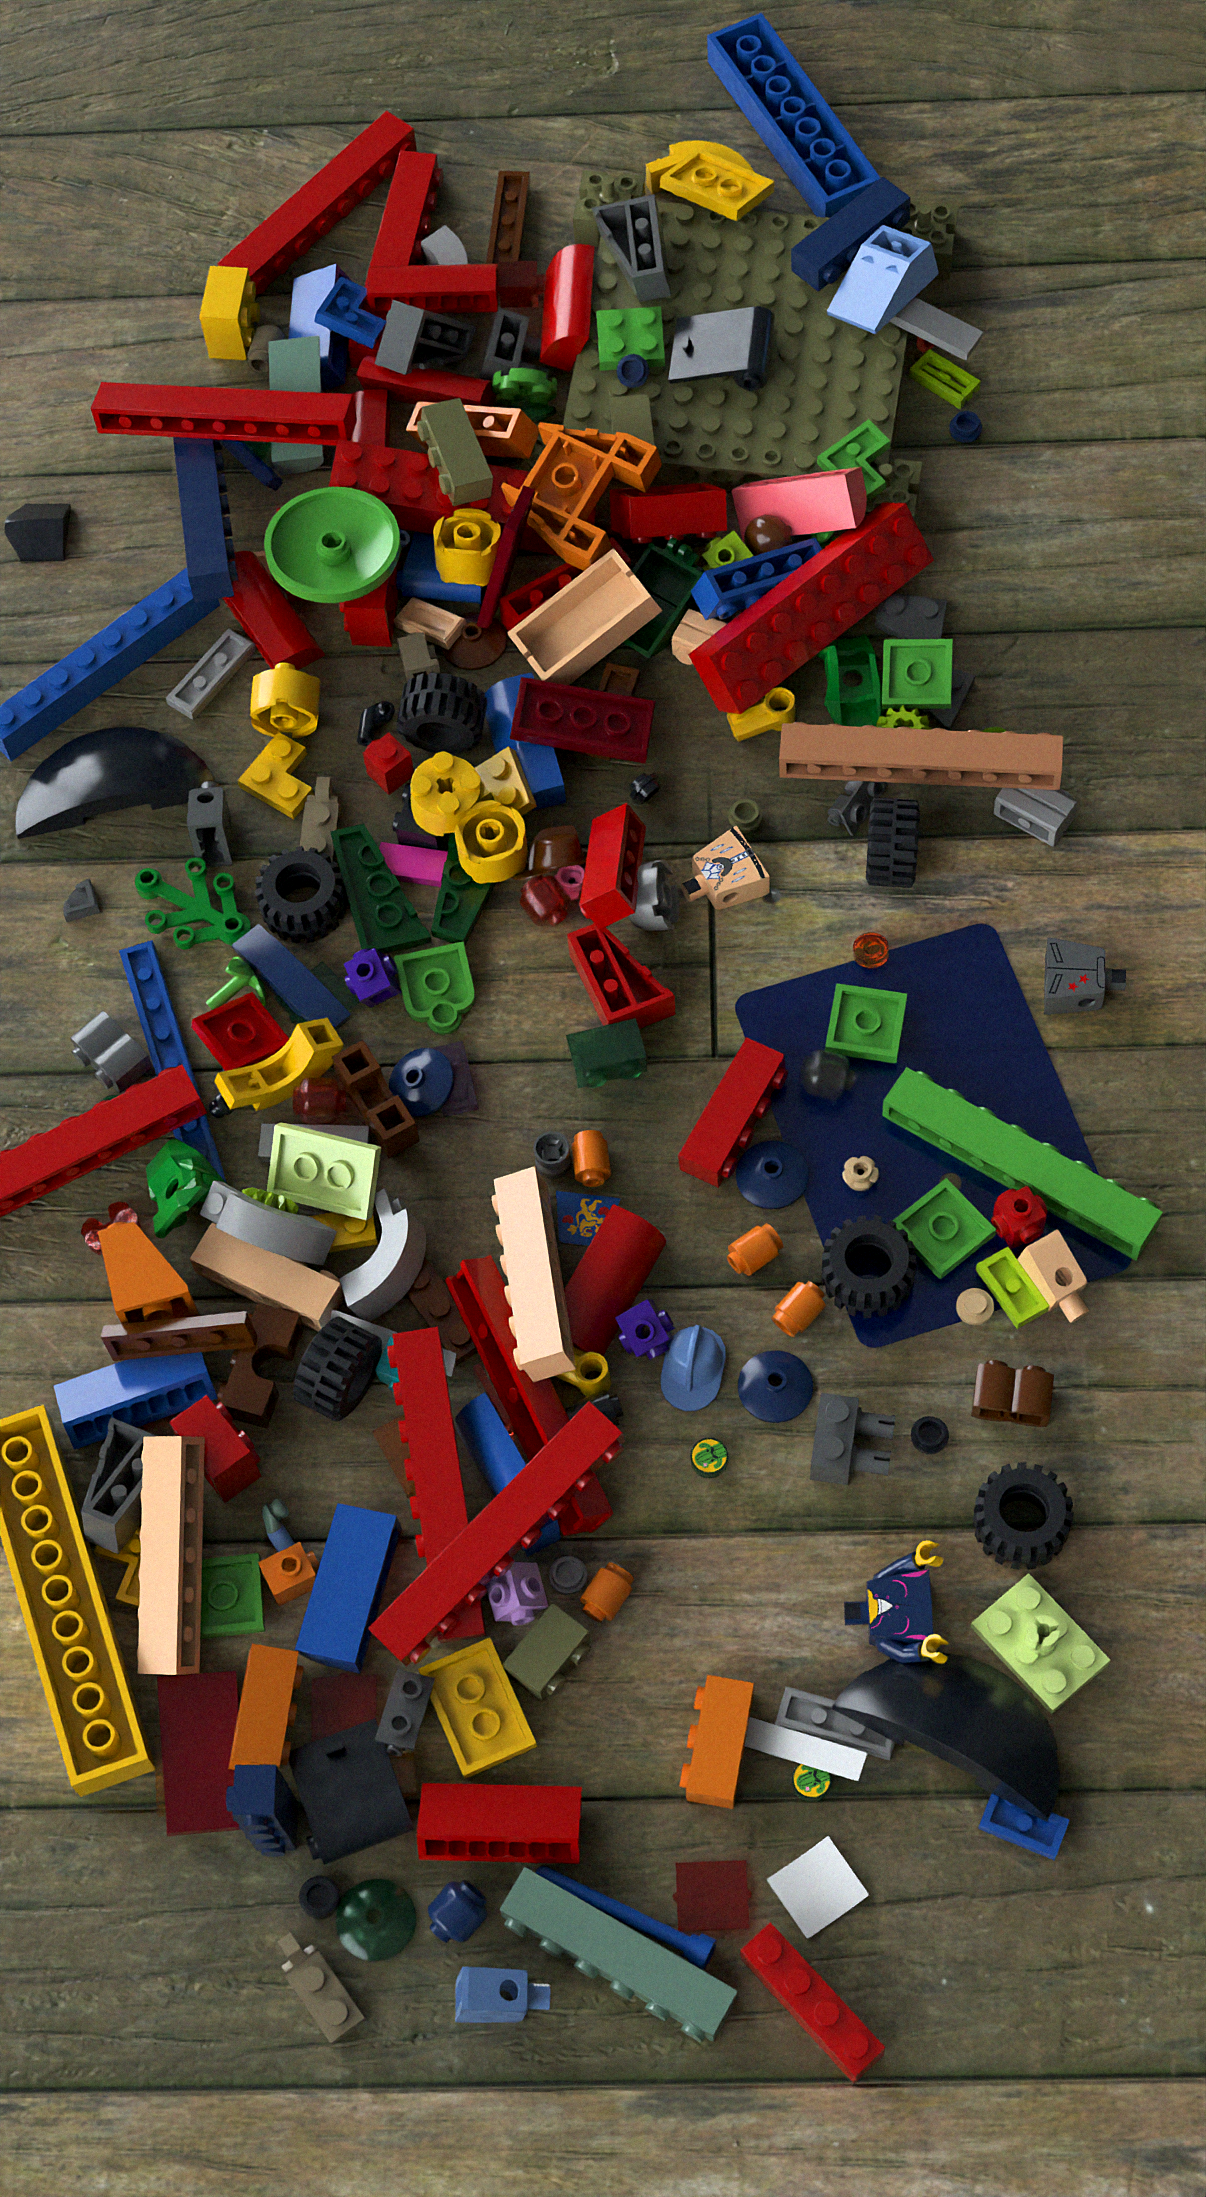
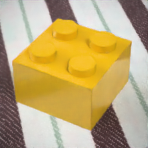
M210 266L199 315L209 358L247 360V354L255 334L254 323L260 320V304L255 303L256 285L255 282L250 281L248 268Z

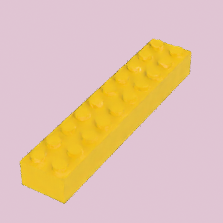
M44 1404L0 1419V1536L70 1784L78 1795L82 1797L155 1771L156 1767L89 1542L85 1540L83 1520L53 1419Z

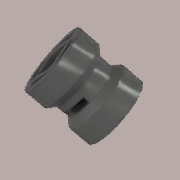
M555 1131L545 1132L537 1137L534 1142L533 1151L538 1172L548 1179H558L566 1175L572 1163L567 1138Z

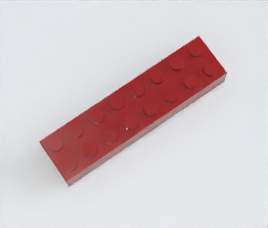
M338 439L328 487H348L375 496L391 510L399 529L433 534L434 526L440 518L444 516V520L454 516L453 511L471 508L490 514L491 520L499 523L502 537L504 526L513 508L508 504L501 486L504 482L520 489L530 471L488 464L493 476L491 497L452 506L448 494L444 495L441 491L439 471L437 467L433 468L431 466L428 454ZM597 504L586 520L587 523L593 526ZM526 523L519 549L559 556Z
M882 502L863 518L858 527L845 531L688 654L718 711L742 714L934 561L907 504Z

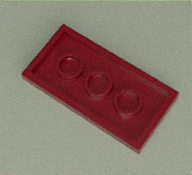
M523 485L504 526L476 626L484 629L490 628L500 606L499 599L504 597L508 588L536 493L534 492L535 489Z
M521 677L510 739L645 764L656 701Z
M236 1671L157 1677L167 1837L240 1830L237 1821L233 1820L232 1812H228L226 1808L227 1787L234 1786V1770L229 1769L239 1711Z

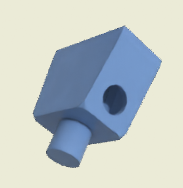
M462 1967L456 1979L455 2022H522L527 2014V2009L549 2010L550 1984H528V1973L526 1970ZM500 1991L509 1992L513 1997V2001L503 1999Z

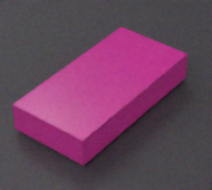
M381 842L379 850L384 856L390 871L398 881L441 887L447 851Z

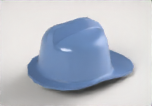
M701 1325L687 1327L678 1331L673 1336V1340L667 1345L669 1350L665 1352L661 1373V1390L665 1399L673 1407L683 1411H698L707 1407L716 1398L721 1384L725 1363V1345L721 1337L713 1330L704 1328Z

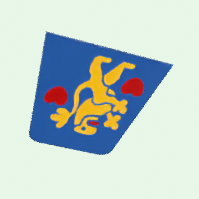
M556 1191L559 1240L563 1243L589 1246L612 1204L618 1206L621 1198Z

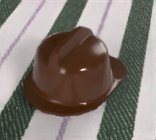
M563 825L541 830L530 843L529 862L526 863L522 872L511 878L515 880L534 878L562 867L585 863L587 852L582 850L575 827L573 825Z

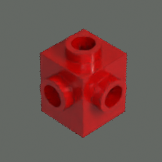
M1028 1186L1017 1191L1013 1188L1005 1191L997 1198L991 1222L996 1228L997 1234L1001 1238L1004 1237L1009 1247L1013 1249L1023 1243L1027 1244L1034 1241L1043 1233L1048 1210L1039 1195L1034 1196Z

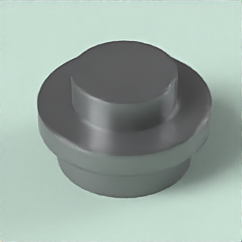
M560 1557L552 1563L549 1569L550 1584L561 1594H575L587 1582L586 1566L577 1557Z

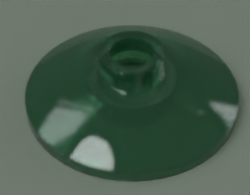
M530 397L511 402L512 408L521 409L533 422L546 419L557 413L556 407L545 404H532Z
M370 1879L360 1882L344 1895L336 1913L337 1934L343 1946L351 1954L362 1960L376 1962L390 1959L403 1951L414 1935L417 1921L415 1906L409 1894L392 1881ZM373 1910H378L382 1913L381 1920L376 1924H371L367 1921L368 1914Z

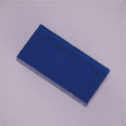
M222 440L220 442L266 487L277 491L283 484V480L244 442L239 440Z

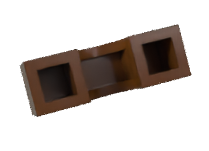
M364 1040L332 1056L338 1079L388 1159L420 1142L414 1119L398 1095L394 1097L382 1075L381 1067Z
M257 1303L254 1313L248 1314L258 1335L256 1347L234 1350L230 1361L232 1372L228 1381L222 1382L217 1401L226 1407L234 1420L267 1429L280 1394L274 1381L257 1376L258 1369L263 1362L271 1358H283L292 1361L305 1327L300 1314Z

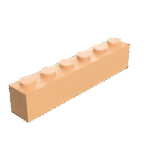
M534 1166L494 1179L496 1195L492 1196V1204L500 1220V1224L496 1225L497 1237L504 1248V1255L500 1256V1262L509 1283L504 1288L505 1296L513 1311V1316L509 1317V1325L514 1338L517 1339L518 1348L513 1350L514 1359L520 1371L525 1370L532 1381L536 1382L575 1370L576 1364L548 1185Z
M158 1436L144 1437L142 1521L140 1530L141 1563L139 1569L140 1604L138 1609L139 1645L137 1648L138 1674L183 1675L200 1673L205 1437Z

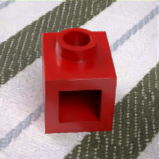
M389 732L382 738L372 741L366 750L362 752L367 775L388 795L412 778L414 767L411 753Z

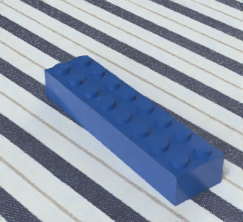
M762 12L707 35L709 65L816 217L831 218L880 179V176Z

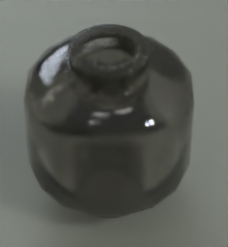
M822 1049L815 1050L811 1056H805L799 1074V1083L804 1084L807 1094L829 1100L839 1099L845 1090L851 1091L855 1079V1070L850 1069L849 1059L845 1055Z

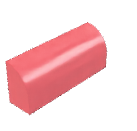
M861 467L747 482L731 490L743 542H745L744 533L746 527L753 519L762 515L778 517L784 524L791 527V536L856 528L862 522L866 511L867 496Z

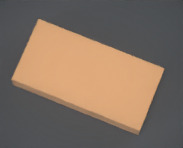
M415 597L410 599L393 620L396 628L410 634L424 633L426 641L448 650L462 634L463 626L467 624L465 618Z

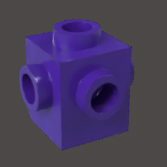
M366 948L356 952L352 960L344 963L348 973L345 976V982L353 995L357 994L359 1001L370 1008L402 993L395 977L398 974V968L389 954L385 955L376 948Z
M647 1299L615 1317L622 1330V1333L618 1335L628 1354L634 1352L636 1357L647 1355L649 1360L669 1350L666 1343L673 1340L674 1337L671 1330L675 1329V1326L665 1309L659 1311L653 1299ZM646 1325L650 1328V1335L647 1338L643 1334V1329Z

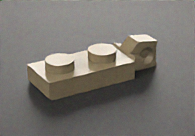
M317 777L315 795H307V802H305L300 846H303L304 851H309L310 847L316 848L319 855L325 852L330 856L331 862L335 861V851L330 831L339 829L341 812L338 796H332L333 786H331V777Z
M291 1932L277 1942L289 1959L287 1963L281 1966L287 1974L285 1977L332 2045L366 2021L320 1952H316L312 1944L302 1950Z

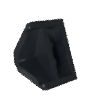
M70 503L25 504L6 517L4 533L20 561H65L71 512Z

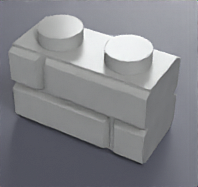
M1002 788L995 799L993 814L1053 847L1074 820L1077 802L1074 801L1071 794L1063 789Z

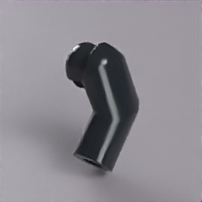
M381 701L362 712L356 740L358 744L368 746L374 741L375 730L392 720L395 707L391 702Z

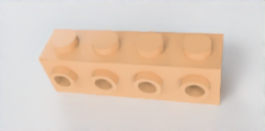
M211 1223L190 1257L196 1274L257 1303L298 1313L301 1316L303 1325L318 1332L330 1321L332 1310H337L345 1297L340 1280L334 1274L325 1270H320L318 1273L308 1268L305 1262L284 1257L249 1244L216 1228L217 1224Z

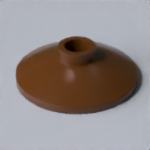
M468 612L458 615L465 618L467 624L463 626L462 634L449 650L440 646L445 659L455 667L464 670L483 669L499 660L505 651L507 638L504 627L496 618L493 619L490 628L484 629L476 626L480 612Z

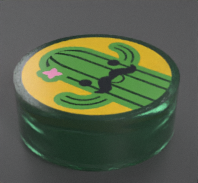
M701 1439L691 1449V1466L701 1477H718L728 1466V1450L718 1439Z
M800 1763L795 1767L792 1774V1788L800 1799L807 1802H817L825 1798L831 1789V1773Z

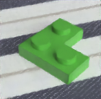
M868 419L817 457V464L824 471L861 467L867 502H869L886 489V481L869 463L890 449V440Z

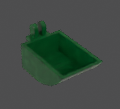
M674 537L668 541L667 546L663 549L650 543L632 569L633 574L662 610V612L623 642L648 658L659 654L672 643V636L678 625L681 624L688 608L695 611L699 609L691 594V590L705 570L696 565L700 557L692 551L690 546L685 543L681 544Z

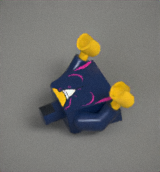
M929 1540L921 1542L916 1551L895 1560L874 1574L873 1579L867 1581L866 1601L844 1602L845 1626L868 1625L869 1644L876 1646L879 1652L899 1663H917L932 1659L939 1664H943L947 1661V1656L936 1652L939 1646L949 1645V1642L933 1632L929 1569H924L925 1564L939 1567L943 1563V1558L939 1556L929 1558L931 1550L940 1546V1544Z

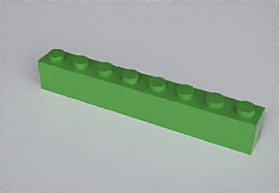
M906 1067L883 1100V1117L1009 1189L1014 1188L1017 1191L1028 1186L1034 1196L1039 1195L1042 1198L1048 1211L1135 1261L1138 1260L1159 1227L1163 1212L1151 1200L1144 1197L1137 1198L1125 1191V1188L1119 1182L1112 1179L1106 1180L1093 1173V1170L1087 1164L1068 1159L1061 1155L1055 1146L1045 1142H1038L1031 1138L1020 1126L1008 1125L998 1119L988 1108H978L966 1101L964 1096L953 1089L946 1090L934 1083V1080L924 1072H915Z

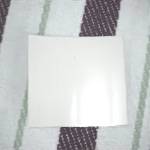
M829 1836L766 1879L807 1939L869 1896Z

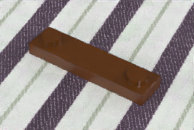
M499 170L486 264H498L499 277L518 278L530 187V172Z
M247 1311L106 1325L103 1326L101 1339L112 1360L120 1361L256 1347L258 1335Z

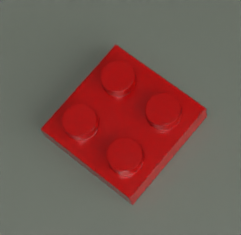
M253 992L192 1020L191 1028L225 1071L262 1062L277 1053L289 1040L288 1036Z

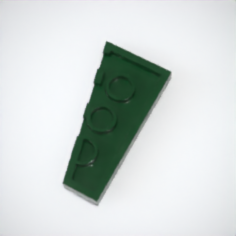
M365 824L330 831L361 950L376 948L386 954L432 943L431 935L426 927L422 925L415 908L403 893L400 883L387 866L384 856Z
M454 832L450 833L449 849L446 862L444 863L443 879L438 893L431 932L432 937L452 944L463 941L465 947L496 882L480 884L475 882L465 872L459 861Z

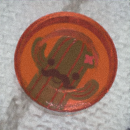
M874 932L864 933L857 937L853 944L855 961L865 968H877L883 965L889 956V945L886 938Z

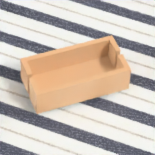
M613 548L507 632V634L526 657L542 681L570 685L662 612V610Z

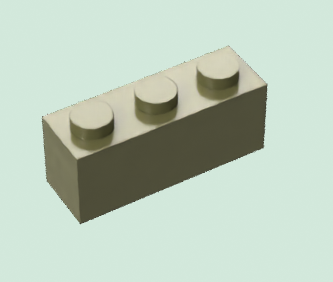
M456 398L422 406L421 421L417 422L418 434L421 441H426L428 444V457L433 468L437 467L439 471V484L444 495L448 494L452 506L490 498L493 476L461 399Z

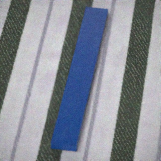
M153 940L119 950L156 1076L164 1069L183 1064L201 1099ZM205 1114L173 1130L175 1138L203 1154L227 1184L207 1115Z

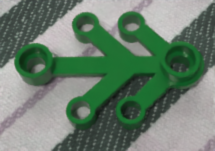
M191 858L185 864L187 876L192 881L195 898L163 882L161 874L155 869L145 868L136 875L134 883L138 894L142 898L154 899L160 896L184 909L164 914L160 910H152L145 916L147 929L153 934H160L168 928L177 927L173 933V938L176 946L180 949L187 950L195 944L217 939L232 946V944L251 930L248 917L237 912L234 898L236 885L232 875L229 873H220L213 880L215 891L221 896L223 914L211 908L205 879L208 871L204 860L201 858ZM194 867H201L200 871L191 872V869ZM153 878L150 883H143L145 880ZM223 882L230 883L229 886L225 888L219 887V885ZM155 919H161V920H162V921H161L159 924H157V925H152V924H151V922H152L153 920H155ZM206 921L213 926L193 931L186 924ZM231 925H239L234 930L227 929ZM184 934L190 935L185 941L179 940Z

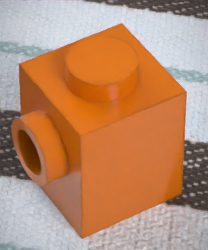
M300 1542L258 1562L279 1607L312 1591L320 1565L313 1550L305 1553Z

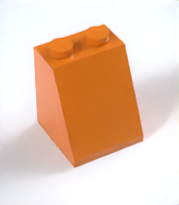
M117 1222L109 1225L107 1229L98 1231L113 1304L121 1324L200 1316L187 1284L135 1222Z

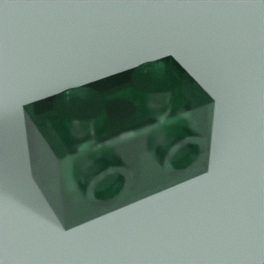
M636 1018L566 1035L568 1054L578 1088H596L604 1085L606 1081L619 1078L633 1079L641 1073L648 1071L647 1056Z

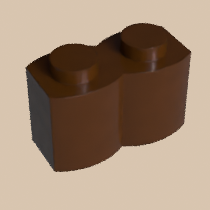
M990 1360L985 1364H978L975 1375L971 1416L988 1421H1009L1024 1426L1047 1427L1051 1414L1054 1374L1048 1373L1044 1368L1034 1365L1025 1366L1023 1369H1014L1008 1367V1364L998 1360Z

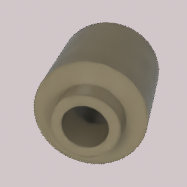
M268 324L259 326L256 329L247 354L248 365L253 371L260 374H269L268 341L286 339L285 334L279 327Z

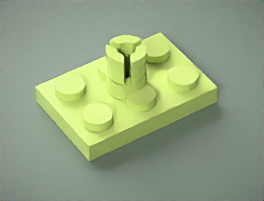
M280 1122L274 1127L267 1191L284 1196L296 1203L368 1220L373 1214L381 1147Z
M1029 1573L971 1622L970 1627L1051 1715L1108 1666L1111 1661Z

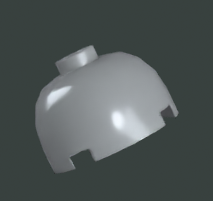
M665 860L646 862L638 867L637 878L639 887L636 910L634 914L627 917L636 927L647 931L673 930L675 927L671 923H676L679 919L677 885L670 886L667 875H674L669 863Z

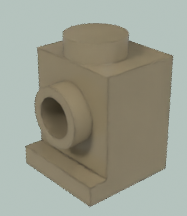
M412 633L397 639L407 683L409 679L417 678V675L440 674L434 645L426 644L424 633Z

